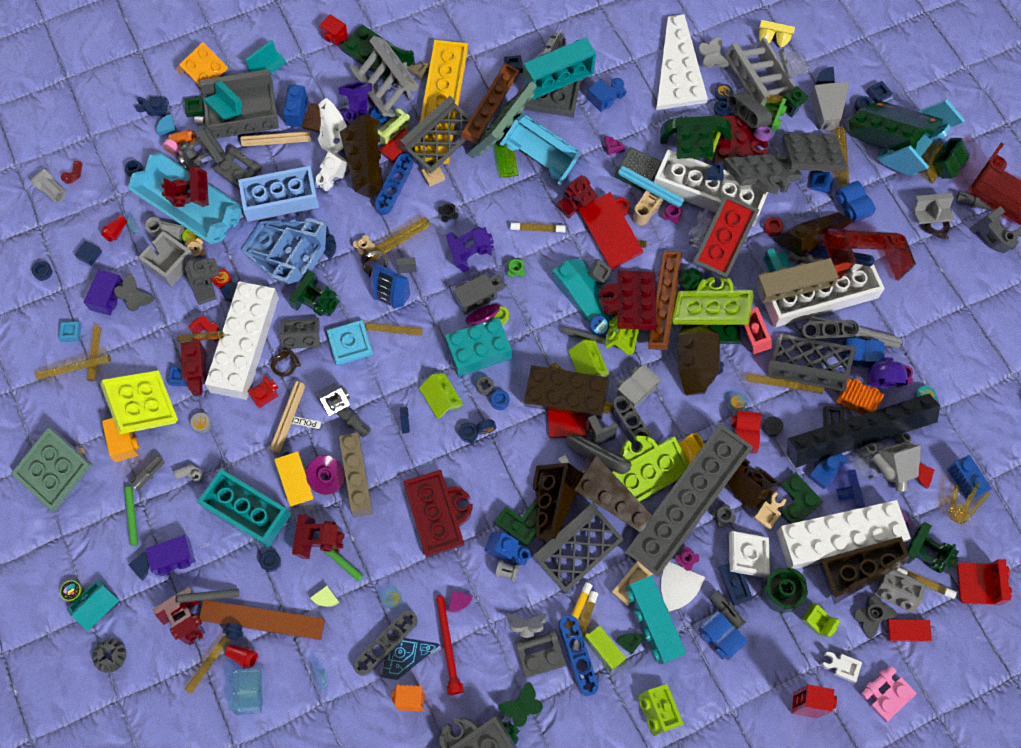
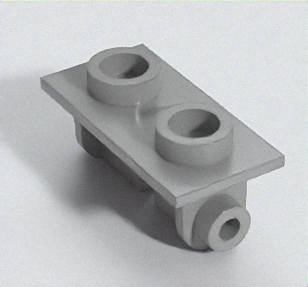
M561 29L558 33L550 36L546 45L547 48L544 49L541 56L544 53H550L566 45L567 41Z

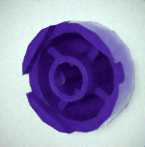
M883 357L880 362H876L870 367L868 371V385L890 388V386L894 385L896 387L907 386V371L904 365L894 361V358Z

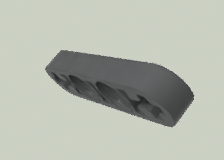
M409 610L402 612L355 659L353 664L355 672L360 676L370 674L415 629L418 623L416 614ZM407 616L409 618L412 616L413 624H406L403 627L406 631L402 633L401 629L396 625L399 623L402 626L405 623L404 617ZM391 630L399 632V638L396 641L388 639V633ZM376 645L384 647V653L381 656L373 655L372 651ZM369 653L376 662L372 663L370 660L367 663L368 669L366 671L364 669L359 671V662L365 663L369 659L366 656Z

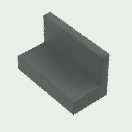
M596 415L588 418L586 432L590 441L598 445L615 439L618 429L617 423L601 428Z

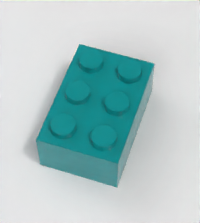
M499 317L445 335L446 346L458 377L512 359V349Z

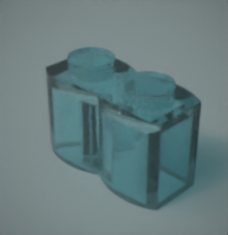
M256 667L233 670L232 676H229V687L233 689L232 697L229 698V709L233 710L235 715L262 713L261 669Z

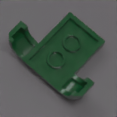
M721 116L673 118L662 125L660 144L667 143L668 137L673 133H677V159L714 157V131L723 133L725 140H732V126L726 118Z

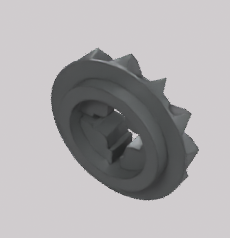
M107 638L99 642L98 646L93 649L94 653L91 658L94 667L101 672L111 673L118 670L124 664L126 648L120 641ZM104 650L113 651L111 654L113 662L109 659L103 660L106 656Z

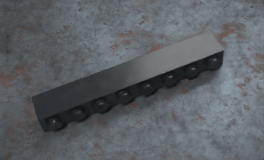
M929 393L788 438L787 456L797 468L865 446L869 443H875L938 422L940 405Z

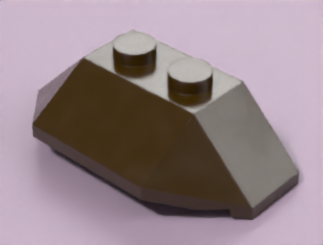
M684 325L678 334V370L686 396L705 394L709 385L721 371L720 335L708 325Z

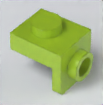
M815 603L811 604L802 618V621L817 635L831 637L836 632L837 626L840 623L838 618L829 616Z

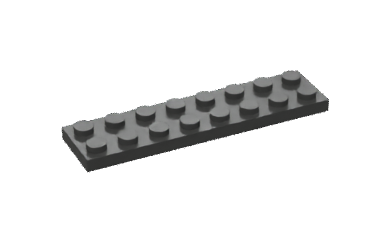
M720 423L653 513L642 533L639 532L625 553L659 577L751 452L753 446Z

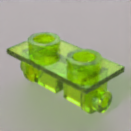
M505 144L496 147L501 178L519 176L515 152L508 149Z

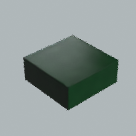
M202 97L184 99L187 117L205 115Z

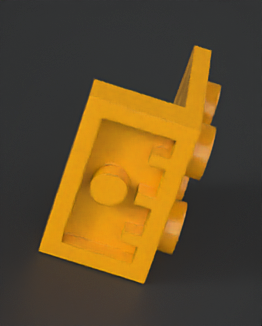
M202 42L175 70L180 75L185 71L201 88L200 80L218 78L228 67Z

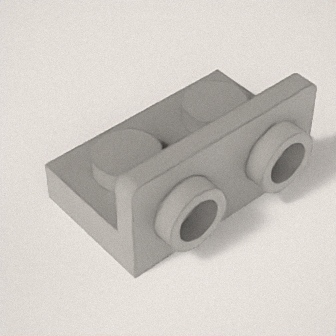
M893 570L882 577L881 584L877 588L875 595L910 613H914L922 603L926 584L897 570Z

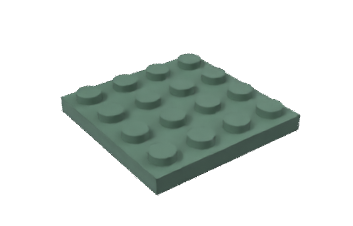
M531 81L502 107L483 132L477 144H474L469 150L468 156L472 158L476 155L480 156L503 137L505 129L509 128L515 121L514 117L522 112L525 108L524 104L529 102L535 95L533 91L537 87L536 84Z

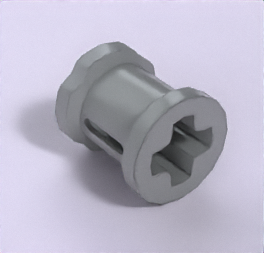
M500 559L495 577L508 578L515 583L520 565L504 563ZM503 569L510 570L512 573L503 571Z

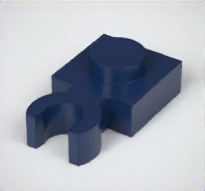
M150 96L149 101L142 97L137 98L138 103L142 104L141 106L135 105L137 112L146 111L148 115L165 117L169 104L167 98Z

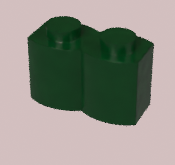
M950 138L943 145L942 151L934 158L933 163L942 179H953L961 170V166L968 160L970 154L963 139Z

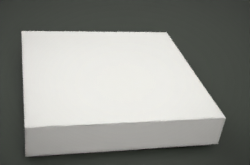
M731 531L729 533L730 572L767 578L770 575L769 538Z

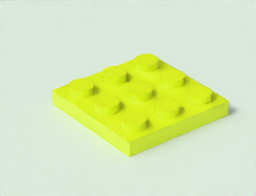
M159 370L101 381L104 395L119 434L175 424L178 418Z

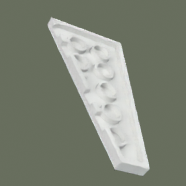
M685 15L669 16L666 26L656 110L707 103L708 97Z

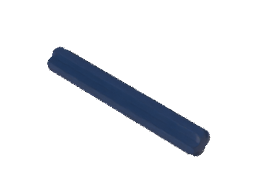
M820 245L808 252V254L869 267L875 261L872 255Z

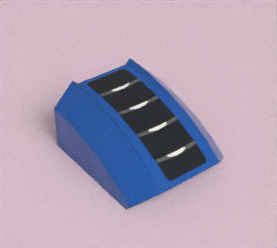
M373 263L370 280L373 299L388 304L393 309L403 307L411 294L408 278Z

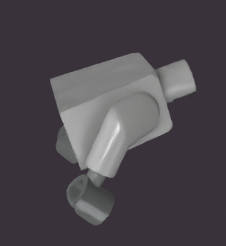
M905 433L895 436L897 445L881 449L878 454L876 453L877 446L874 443H869L862 447L861 453L866 457L870 455L873 457L872 461L880 469L883 478L887 481L895 482L896 491H907V481L918 477L921 445L910 443V434Z

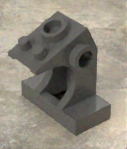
M206 124L199 127L197 131L199 137L189 143L185 141L178 146L177 152L179 156L177 158L185 169L199 166L202 163L201 159L207 156H212L219 163L223 161L226 154ZM202 144L205 151L197 154L193 147Z
M1000 206L969 229L974 234L979 231L993 249L1004 254L1017 246L1019 242L1017 239L1019 236L1021 237V226L1017 230L1006 231L1000 224V215L1005 212Z
M215 258L189 260L185 270L198 304L201 305L216 300L217 296L211 278L220 275Z

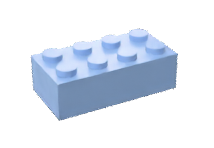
M311 166L238 180L243 211L248 222L319 208Z

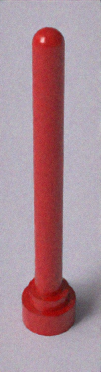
M438 595L436 602L449 675L448 685L446 686L447 695H457L463 693L464 688L463 683H460V679L457 678L445 600L443 595Z

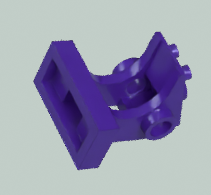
M354 81L339 87V94L347 96L349 100V108L342 107L338 110L348 125L364 114H367L368 92L372 91V83Z
M475 227L471 232L457 237L453 232L445 235L455 265L462 272L470 269L467 260L471 255L475 253L484 255L487 253L491 256L492 250H494V246H491V244H494L492 234L487 233L486 227ZM474 240V245L468 248L465 247L466 243Z

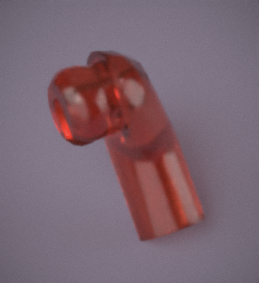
M74 161L72 172L62 173L61 180L66 184H72L81 177L83 163Z

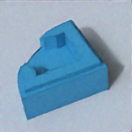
M172 114L166 115L159 121L157 125L158 135L176 132Z

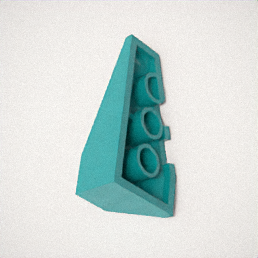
M581 259L566 260L552 270V281L588 323L596 316H603L610 323L612 320L610 315L604 313V310L599 305L600 290L595 280L588 276L590 269Z

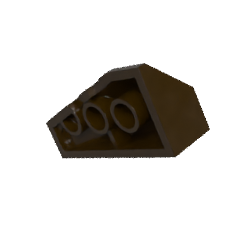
M837 212L795 225L776 236L774 241L802 257L851 224L852 219Z
M745 459L729 480L728 485L736 497L741 500V503L752 509L766 501L781 486V483L763 469L757 471L749 465L750 461Z
M570 463L536 466L533 490H535L536 494L534 506L537 508L535 524L536 538L538 540L556 539L577 494V491L570 486L580 471Z

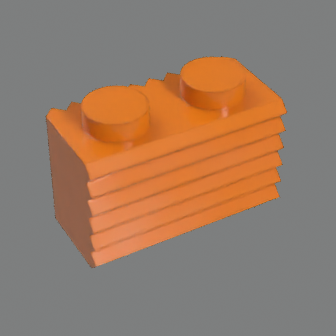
M849 378L846 391H840L835 402L862 415L878 410L884 394L880 393L875 387L862 385V382L858 379Z
M398 684L396 689H392L391 702H393V705L398 710L424 711L425 692L421 685L413 687L412 684L410 686L408 684L406 686Z

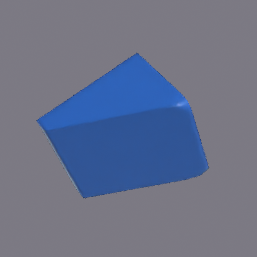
M830 172L812 173L810 189L831 193L834 180Z

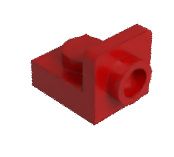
M266 375L262 377L264 380L262 383L247 391L258 408L263 407L278 397L276 392L278 389L273 379L268 380Z

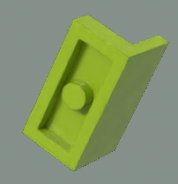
M583 340L568 350L576 372L602 377L609 374L596 341Z
M445 373L432 374L419 387L437 419H440L448 410L457 409L463 405L462 400Z
M598 626L590 634L587 633L585 635L584 641L609 672L613 671L627 659L601 626Z

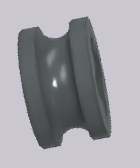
M486 376L479 378L477 381L478 393L483 396L490 395L494 390L493 380ZM488 383L490 388L486 387L487 389L483 390L481 384Z

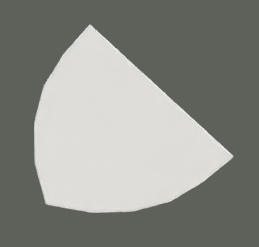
M669 562L663 570L661 578V592L668 611L679 609L688 604L699 592L705 577L692 571H686L683 567Z

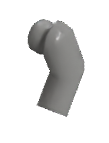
M193 465L174 470L177 480L186 476L193 481H200L203 478L202 470Z

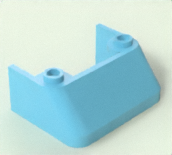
M947 99L918 111L941 118L943 123L932 135L925 133L917 142L916 150L911 145L897 151L884 147L877 156V160L882 165L907 176H913L920 171L928 169L929 166L921 158L933 140L946 137L950 127L965 121Z
M524 113L514 121L500 143L502 146L505 144L512 151L515 149L522 150L547 167L551 173L550 177L558 181L559 185L562 184L581 154L577 148Z

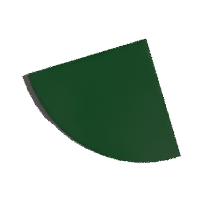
M625 634L617 638L615 642L632 655L644 640V637L639 634Z

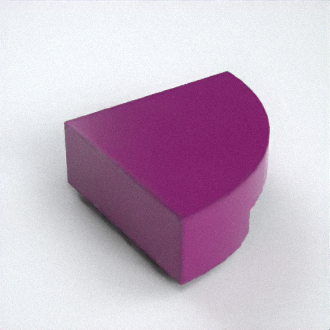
M604 137V144L608 155L625 152V146L622 142L613 139V137Z
M453 591L448 612L456 613L466 608L471 603L473 595Z

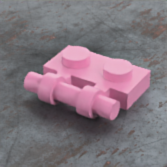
M892 666L882 670L878 674L879 677L873 682H869L865 686L866 689L861 693L862 697L866 700L871 696L875 699L870 706L884 722H888L917 694L902 677L896 681L892 679V676L896 673ZM885 683L889 688L881 694L879 688Z

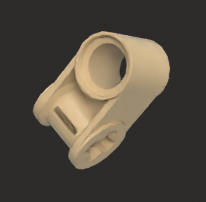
M646 190L641 200L635 206L633 213L634 223L639 226L647 224L653 214L660 208L663 199L657 198Z

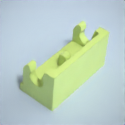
M399 108L395 109L396 117H392L378 130L380 143L384 146L403 128L407 129L411 126L410 116Z

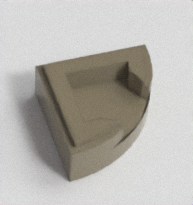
M422 62V64H411L408 66V72L421 80L429 71L430 64Z

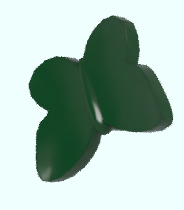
M527 682L522 688L519 698H516V701L503 702L498 705V709L505 716L513 717V724L516 727H522L527 721V716L530 714L535 715L542 711L543 704L535 699L536 692L531 682Z

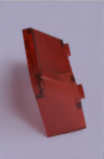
M1001 142L969 187V192L973 197L980 198L981 202L993 209L1001 206L1005 211L1003 215L1021 225V180L1004 171L1007 167V162L1003 157L997 155L1004 145Z
M828 229L823 235L825 247L839 279L857 263L852 249L884 250L896 281H899L916 265L906 237L899 233L879 230Z

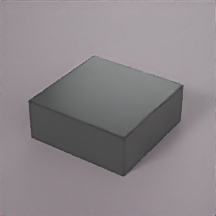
M415 257L396 259L399 274L417 272Z
M596 259L588 276L598 284L604 285L612 269L602 260Z

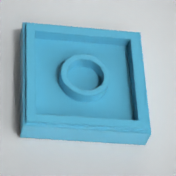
M363 320L326 330L337 366L373 355Z

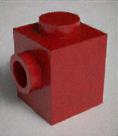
M331 14L319 25L321 36L327 42H332L336 46L348 36L346 24Z

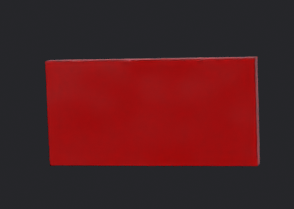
M611 192L590 202L585 208L583 206L578 208L611 269L644 253Z

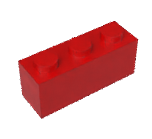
M809 684L793 692L791 714L819 718L833 712L837 705V696H834L835 689Z

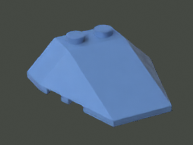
M311 218L298 222L296 219L290 220V222H281V220L261 221L243 247L242 252L274 280L287 284L302 281L307 272L313 270L325 251L326 223Z

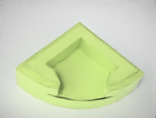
M328 586L310 598L315 604L323 607H333L339 604V601Z

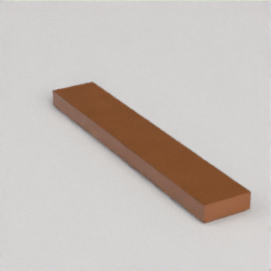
M504 63L462 131V137L477 144L520 72L518 69Z
M663 251L656 292L657 326L656 330H650L648 349L668 350L682 252Z
M203 600L199 616L202 622L220 625L234 623L246 629L315 640L322 639L325 625L324 618Z

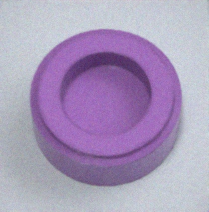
M768 126L757 127L754 131V136L761 141H769L773 134Z

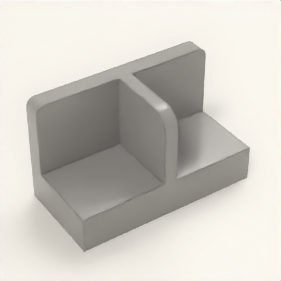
M952 193L916 196L912 211L917 223L927 224L953 221L954 216L950 209L954 198Z

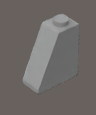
M849 81L814 85L810 96L820 130L830 131L837 129L842 118Z

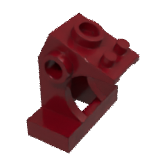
M193 166L189 168L190 179L186 182L180 179L173 180V182L166 178L163 179L164 183L161 186L164 188V192H162V196H165L166 200L173 206L184 207L185 204L191 202L201 207L209 205L206 171Z
M580 175L564 187L563 199L556 203V207L569 219L579 211L578 208L582 206L585 208L598 195L590 186L588 178ZM574 199H576L579 202L577 205L575 204Z
M298 514L292 554L301 559H310V552L313 547H320V550L325 552H332V550L340 552V548L344 547L342 542L345 534L336 525V522L324 521V524H315V519L305 514ZM315 531H320L318 540H312Z
M188 587L178 594H188L194 592L190 587ZM175 595L152 610L163 625L168 622L171 623L172 628L170 632L175 640L179 639L190 646L194 644V640L197 638L199 640L202 639L203 634H205V631L200 627L202 624L201 619L197 613L193 615L191 612V608L199 604L200 601L176 603ZM185 612L186 615L184 617L180 618L179 620H176V617Z

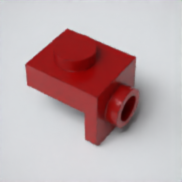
M204 315L194 319L189 325V329L194 336L205 330L214 342L220 339L218 333L220 328L214 321L210 323Z

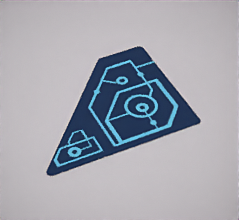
M390 636L389 640L396 641L399 637ZM405 638L385 658L382 677L398 680L440 645L438 643Z

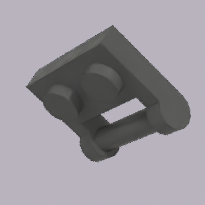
M233 146L223 161L219 162L213 169L218 175L240 190L238 180L255 177L261 171L262 165L257 162L254 163ZM235 158L251 168L250 171L247 172L234 163L233 160Z
M555 629L542 636L525 641H515L525 678L566 667ZM552 642V648L529 655L525 654L524 649Z

